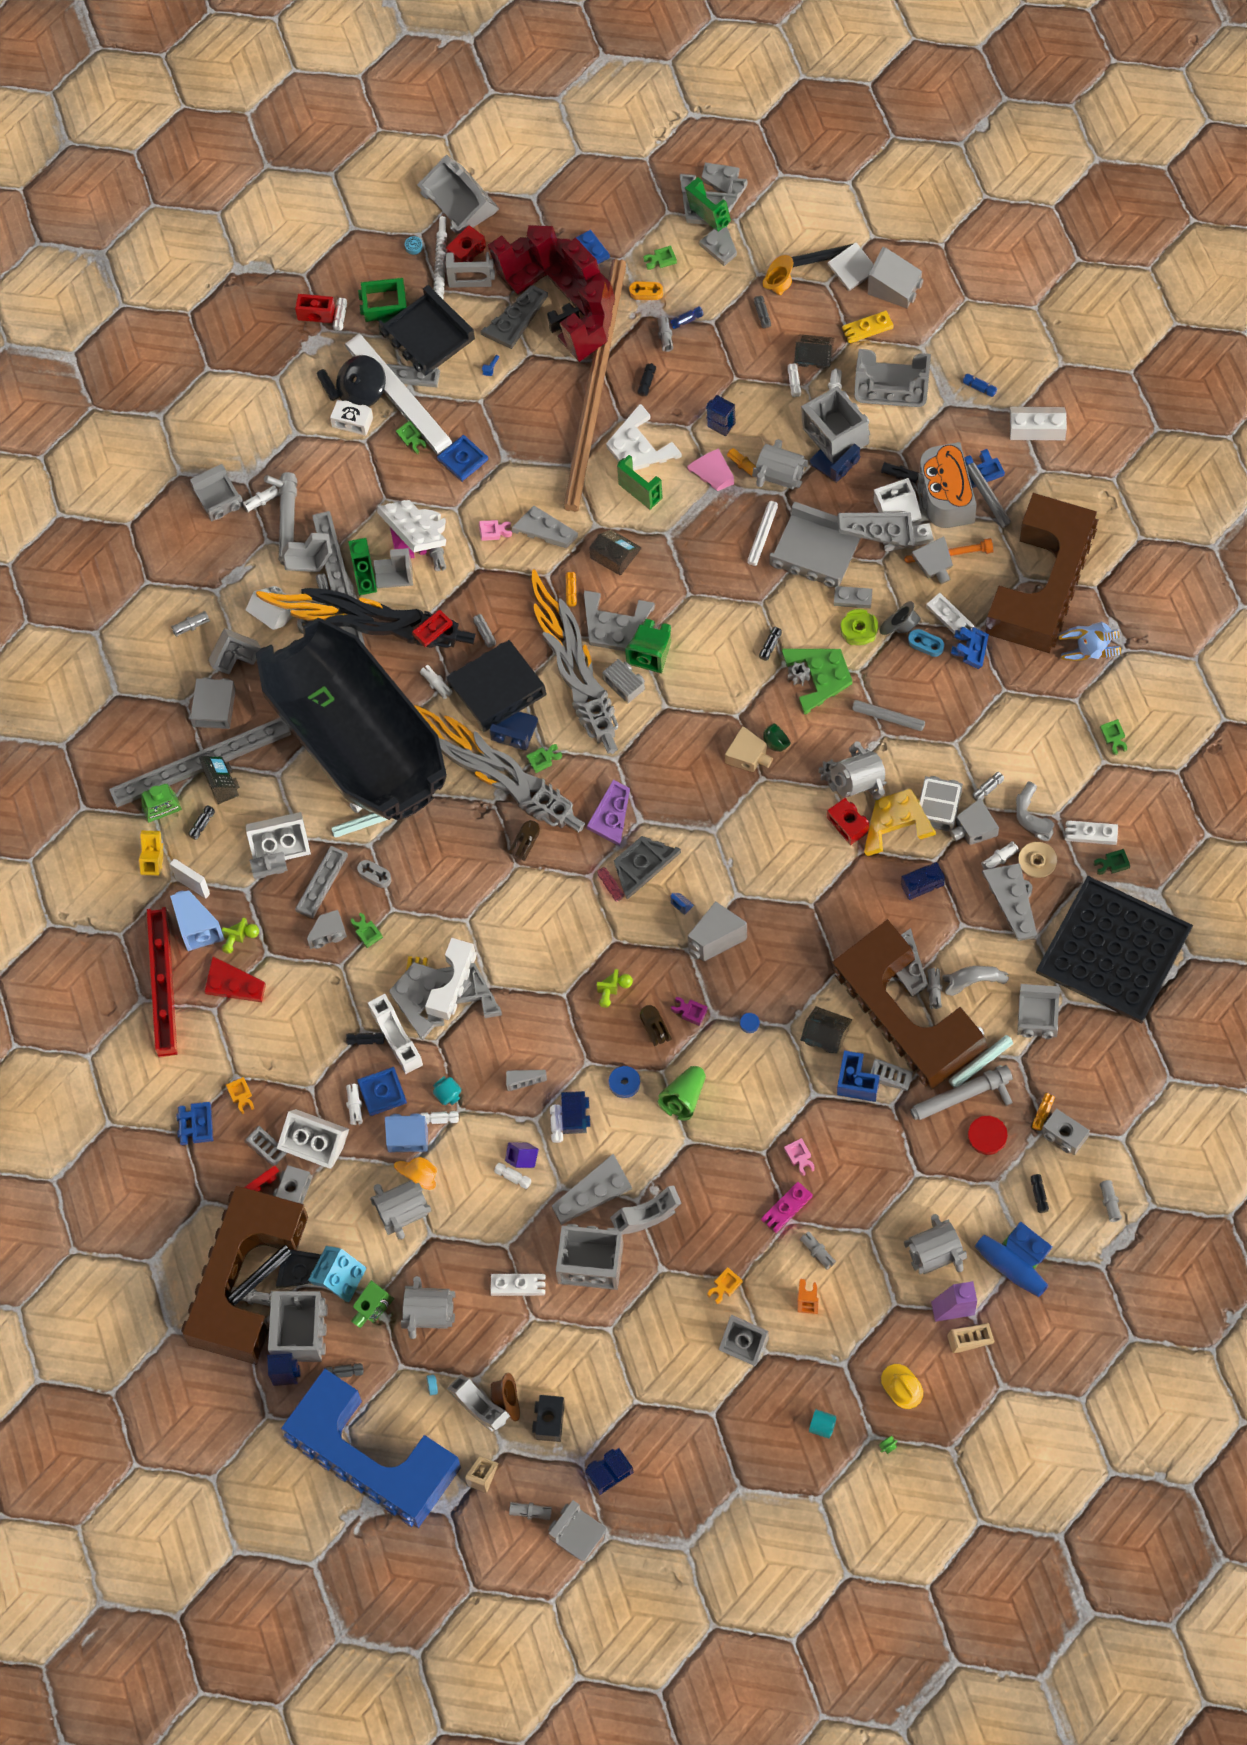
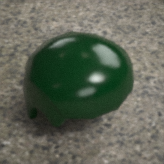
M775 723L768 726L763 732L764 742L773 751L781 752L791 744L784 731Z

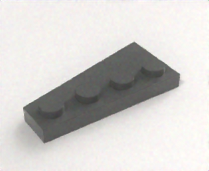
M532 285L516 299L512 306H508L503 314L494 318L487 328L484 327L481 330V335L512 349L548 297V292Z

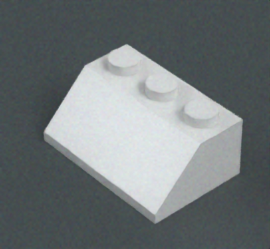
M1010 407V440H1065L1067 430L1065 407Z
M301 812L246 824V833L253 859L263 857L266 853L271 855L283 852L285 860L311 854Z
M295 1109L287 1114L277 1149L332 1169L344 1148L349 1129Z

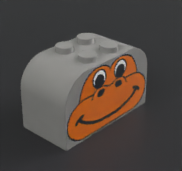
M957 442L929 448L921 457L920 473H918L919 482L917 483L918 492L922 493L923 496L921 498L922 508L926 509L929 520L941 528L975 523L976 501L961 443Z

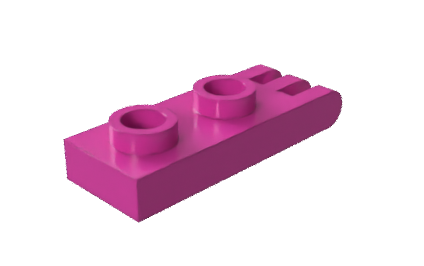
M797 1182L761 1220L765 1223L771 1218L767 1226L771 1228L777 1223L773 1228V1231L777 1233L813 1197V1194Z

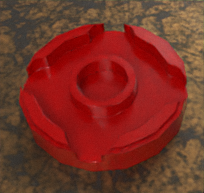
M990 1115L975 1119L968 1131L970 1145H972L975 1151L984 1155L998 1153V1151L1004 1148L1008 1138L1007 1128L1004 1123L997 1117Z

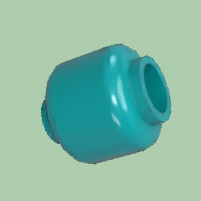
M443 1076L433 1085V1095L442 1105L449 1103L454 1105L461 1099L459 1094L462 1089L452 1077L446 1078Z

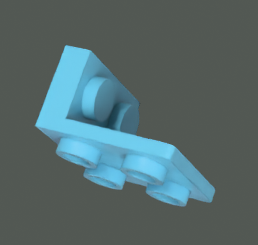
M326 1246L308 1281L313 1285L326 1287L345 1302H350L366 1267L343 1249Z

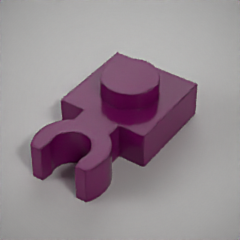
M676 997L675 1002L681 1006H671V1011L676 1014L683 1013L682 1019L700 1026L708 1011V1007L693 1000H689L688 1004H686L682 998Z

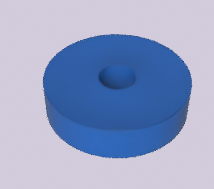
M628 1066L614 1069L609 1076L611 1092L619 1098L634 1096L640 1088L638 1072ZM623 1080H627V1081H628L627 1084H622L621 1082H622Z

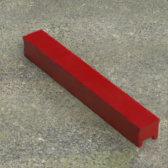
M162 907L159 910L147 909L154 1038L158 1057L178 1055L169 913L166 907Z

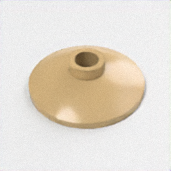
M1032 842L1022 848L1019 853L1018 862L1025 874L1034 878H1042L1051 874L1056 868L1057 855L1048 844ZM1034 861H1040L1041 864H1034Z

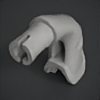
M1028 781L1021 794H1018L1016 797L1017 819L1020 825L1035 834L1036 838L1042 841H1049L1053 835V821L1045 817L1041 819L1027 811L1031 803L1030 799L1037 789L1034 783Z
M969 966L952 974L942 976L945 982L950 983L945 993L951 996L960 993L965 987L979 981H996L1005 984L1009 979L1007 972L1000 971L993 966Z

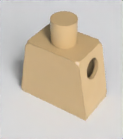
M743 726L725 753L726 764L754 772L759 764L769 768L773 758L766 755L767 744Z

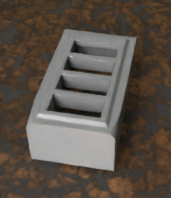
M874 1060L870 1074L878 1075V1069H882L879 1084L908 1091L913 1072L882 1060ZM886 1071H890L888 1078L885 1077ZM894 1073L898 1074L896 1081L892 1080ZM905 1075L904 1083L902 1084L900 1083L901 1076Z
M546 1070L506 1071L508 1091L547 1081Z
M260 1126L245 1140V1143L272 1166H276L287 1154V1152L277 1149L278 1143ZM260 1135L262 1138L255 1143L254 1140ZM266 1140L268 1143L261 1149L259 1146ZM272 1145L274 1148L267 1154L265 1151ZM278 1150L280 1153L272 1159L271 1156Z

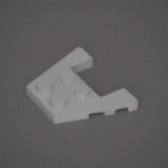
M680 174L687 223L709 225L690 209L685 187L696 179V175ZM731 178L728 193L705 191L706 196L715 205L724 199L727 202L730 213L748 182L747 179Z
M584 590L589 644L625 651L638 626L642 625L649 614L655 609V603L638 600L634 617L599 611L598 606L601 593Z
M414 962L389 992L409 1020V1023L418 1033L420 1039L424 1040L434 1028V1025L422 1017L420 1013L425 1009L431 990L447 985L453 975ZM464 980L462 984L464 987L463 993L471 985L469 980Z
M470 963V974L467 980L471 982V985L461 997L457 998L456 1004L482 1000L485 1018L501 1016V1009L487 987L475 963ZM452 967L436 969L454 975ZM428 1014L427 1020L434 1027L444 1026L443 1018Z

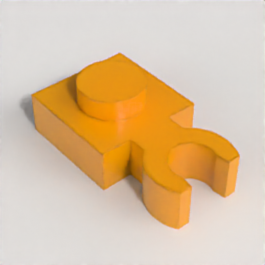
M244 1077L226 1084L233 1103L239 1102L238 1108L242 1114H244L243 1107L245 1105H249L251 1110L254 1109L253 1102L247 1099L252 1094Z
M727 1267L714 1281L717 1287L711 1288L707 1296L710 1298L712 1294H717L719 1297L715 1300V1303L719 1304L723 1299V1294L725 1293L730 1297L743 1283V1280Z

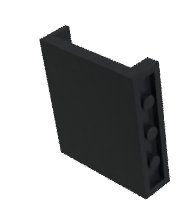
M429 285L423 288L424 295L388 322L384 324L381 320L378 321L380 334L384 338H388L393 348L399 349L406 361L410 360L417 372L421 371L424 376L475 340L474 329Z
M510 640L500 643L496 648L483 653L479 658L468 662L465 666L451 672L446 677L449 688L455 690L478 721L483 733L489 730L492 724L497 725L547 695L543 682Z

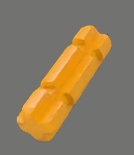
M567 572L565 574L566 603L568 607H574L577 605L576 576L574 572Z
M1044 1094L1035 1117L1036 1119H1034L1032 1124L1033 1129L1038 1131L1043 1129L1044 1122L1054 1101L1053 1095Z

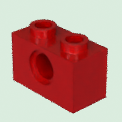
M468 225L445 248L446 253H454L455 262H472L478 254L484 251L486 247L485 236Z
M298 294L295 310L299 321L333 323L336 309L333 297Z
M844 798L827 810V819L850 846L868 834L869 821L864 815L861 816L857 812V807L853 802H849ZM846 819H852V820H854V821L849 823V822H846L845 820H846Z

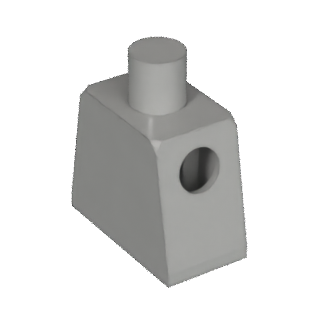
M944 536L912 551V557L928 579L937 576L940 584L950 580L946 570L952 568L953 564Z
M979 799L956 817L957 828L950 831L954 841L964 837L967 843L972 845L998 836L999 827L982 800Z

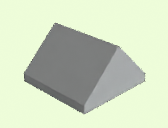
M731 1315L719 1350L756 1366L769 1340V1331Z

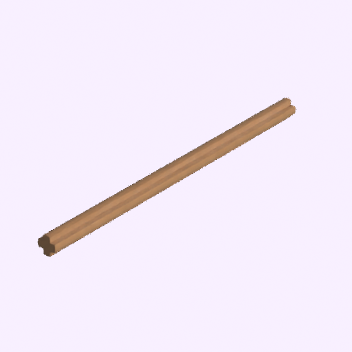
M615 258L611 261L608 280L611 283L615 296L612 321L608 332V342L593 352L563 504L566 511L572 510L577 512L579 510L625 276L626 261L623 259L617 260Z

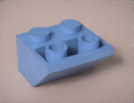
M392 1114L385 1117L388 1152H428V1127L425 1116L421 1114H411L410 1116Z

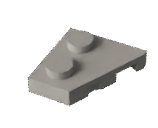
M705 163L702 181L707 185L713 186L718 192L728 193L731 178H738L740 170L738 167Z
M727 227L722 228L719 232L713 229L699 241V245L723 266L737 256L736 248Z

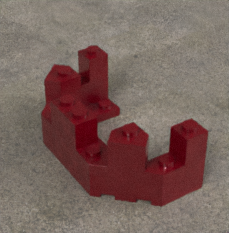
M528 225L527 237H520L510 244L501 235L488 244L497 274L517 296L541 278L547 276L575 307H578L584 317L580 319L575 313L571 314L560 322L562 333L557 336L558 340L578 362L608 342V332L613 315L612 310L615 304L614 292L609 280L600 272L596 258L576 237L572 240L557 238L553 226Z

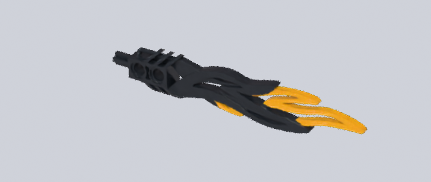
M304 588L301 589V594L297 595L256 592L258 598L280 608L313 610H291V615L299 619L311 621L319 617L337 627H352L368 635H395L407 641V643H416L419 646L423 645L412 635L414 631L412 627L419 623L421 625L432 616L429 611H424L423 613L419 609L392 610L370 599L359 598L358 600L347 594L327 589ZM306 600H313V601H316V602L323 603V604H325V605L316 604V603H306V602H303V603H285V602H280V601H306ZM339 611H342V612L346 613V614L332 615V614H335V613H337V612H339ZM373 618L389 622H376ZM451 620L453 622L452 626L445 631L451 634L445 635L443 632L426 647L440 646L449 648L454 647L456 641L474 645L476 634L458 630L459 623Z

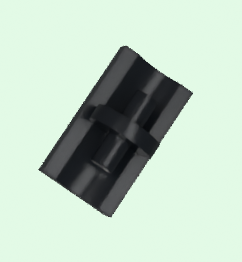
M568 303L562 307L563 313L560 315L557 314L556 310L548 312L547 317L551 333L558 330L562 332L560 322L571 314L575 313L580 318L578 307L574 308Z

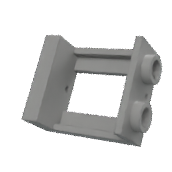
M486 252V262H455L454 253H446V271L449 288L492 287V280H495V269L489 252ZM463 272H481L487 275L482 280H456V274Z

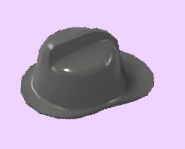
M912 601L905 603L898 611L888 617L881 625L880 633L887 635L893 631L899 633L910 632L921 620L914 610V603Z

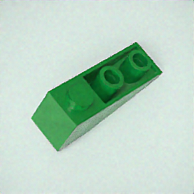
M367 538L348 541L359 596L376 593L377 588Z

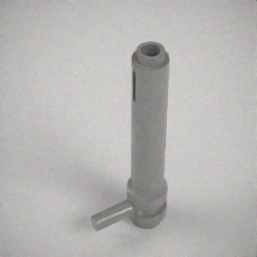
M290 472L283 473L280 479L268 475L264 477V482L279 487L280 526L278 560L281 565H284L281 551L287 542H294L297 478L294 473Z
M1007 1065L995 1067L994 1071H986L978 1078L914 1105L910 1109L911 1115L914 1120H922L987 1090L992 1091L998 1089L1005 1105L1008 1106L1013 1102L1005 1085L1013 1079Z

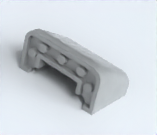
M445 155L417 184L421 189L420 193L426 199L431 198L451 220L450 223L452 225L450 228L456 234L461 233L468 225L475 227L499 210L496 203L468 171L448 155Z
M859 349L855 377V399L860 403L908 407L924 406L928 394L931 354H917L913 357L912 365L877 363L876 354L872 350Z

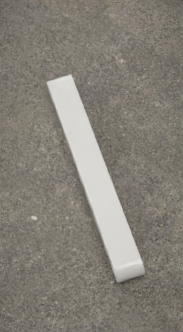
M360 333L345 343L347 350L353 357L367 355L376 359L382 365L386 376L383 392L402 415L414 424L421 433V437L437 455L453 444L442 428Z

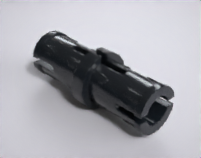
M884 462L881 473L894 476L898 480L909 478L910 482L917 483L919 472L906 469L902 465L899 467Z

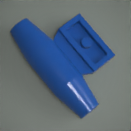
M1021 1221L1008 1236L1006 1246L986 1235H983L976 1243L975 1248L991 1266L1020 1288L1037 1297H1040L1047 1289L1048 1284L1036 1272L1033 1266L1041 1263L1053 1246Z

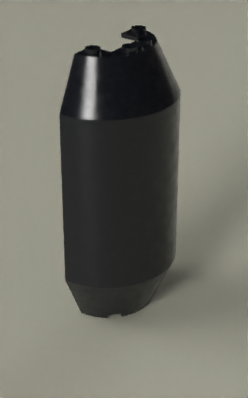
M318 617L303 626L304 637L294 640L287 647L279 649L274 653L271 644L256 652L262 693L265 699L348 802L388 820L391 818L401 820L424 808L434 799L433 794L435 791L442 789L447 774L437 733L356 635ZM324 686L334 697V701L325 707L321 706V704L330 698L324 691L312 699L308 698Z

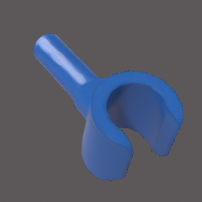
M495 355L490 365L483 364L482 375H493L494 366L499 359L498 355Z

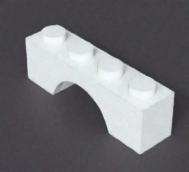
M451 938L445 957L446 962L454 969V975L451 981L444 987L431 990L425 1005L427 1014L446 1020L450 1019L451 1014H455L457 1008L456 1000L458 997H461L464 989L462 984L464 980L468 979L470 974V963H474L477 952H475L474 944Z
M386 994L368 1002L371 1014L405 1074L423 1066L420 1054L406 1035Z

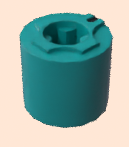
M815 1409L809 1433L830 1439L837 1420L836 1415Z

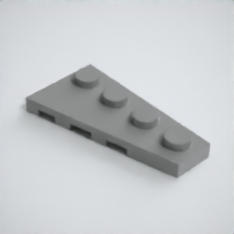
M911 512L839 513L837 516L839 533L910 549L915 547Z
M1020 863L982 870V874L986 878L990 890L995 895L1000 909L1004 912L1017 941L1037 938Z
M612 1154L552 1205V1209L562 1225L632 1190V1187L616 1157Z

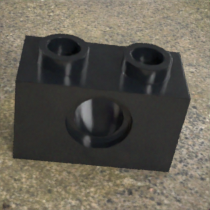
M540 1395L539 1401H535L534 1413H537V1421H533L532 1433H535L536 1440L561 1442L565 1409L564 1397ZM545 1415H552L554 1417L550 1422L543 1421Z

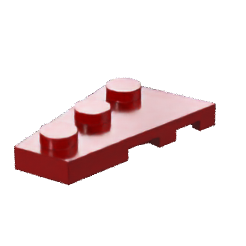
M212 957L204 992L207 995L262 1003L266 983L216 957Z

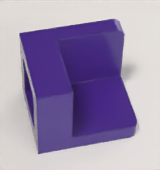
M509 1142L505 1162L515 1168H534L539 1149L527 1142Z

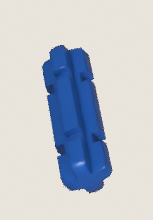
M971 374L965 375L963 379L964 384L972 385V388L983 393L987 392V395L994 397L997 387L989 386V383L977 377L973 378L974 376Z

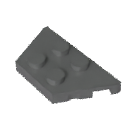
M643 836L636 840L614 860L625 898L628 900L675 859L681 853V849L666 846L665 843L652 841L650 838Z

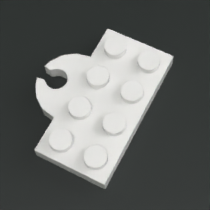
M410 500L378 506L377 513L413 552L445 546L446 539L441 533L445 529L446 520L445 518L441 519L440 513L427 509L418 510Z

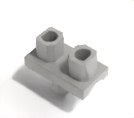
M283 852L271 855L266 853L263 857L250 860L254 879H261L268 875L281 874L288 871Z

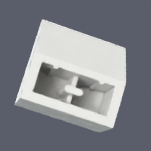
M909 478L874 489V503L879 513L911 512L912 522L922 518L916 494Z
M277 586L257 590L261 592L286 595L282 592V589ZM257 591L253 592L246 608L247 612L273 630L284 627L293 617L291 610H300L284 609L271 605L256 596ZM280 601L285 603H298L296 601Z

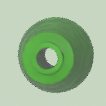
M690 1066L660 1092L658 1104L661 1109L670 1116L672 1114L677 1115L678 1120H689L694 1114L706 1079L704 1070L699 1066Z

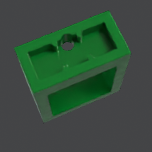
M403 278L361 282V290H358L359 300L363 301V304L360 305V314L364 315L365 322L378 321L380 316L397 315L407 308ZM397 291L399 305L368 308L367 294Z

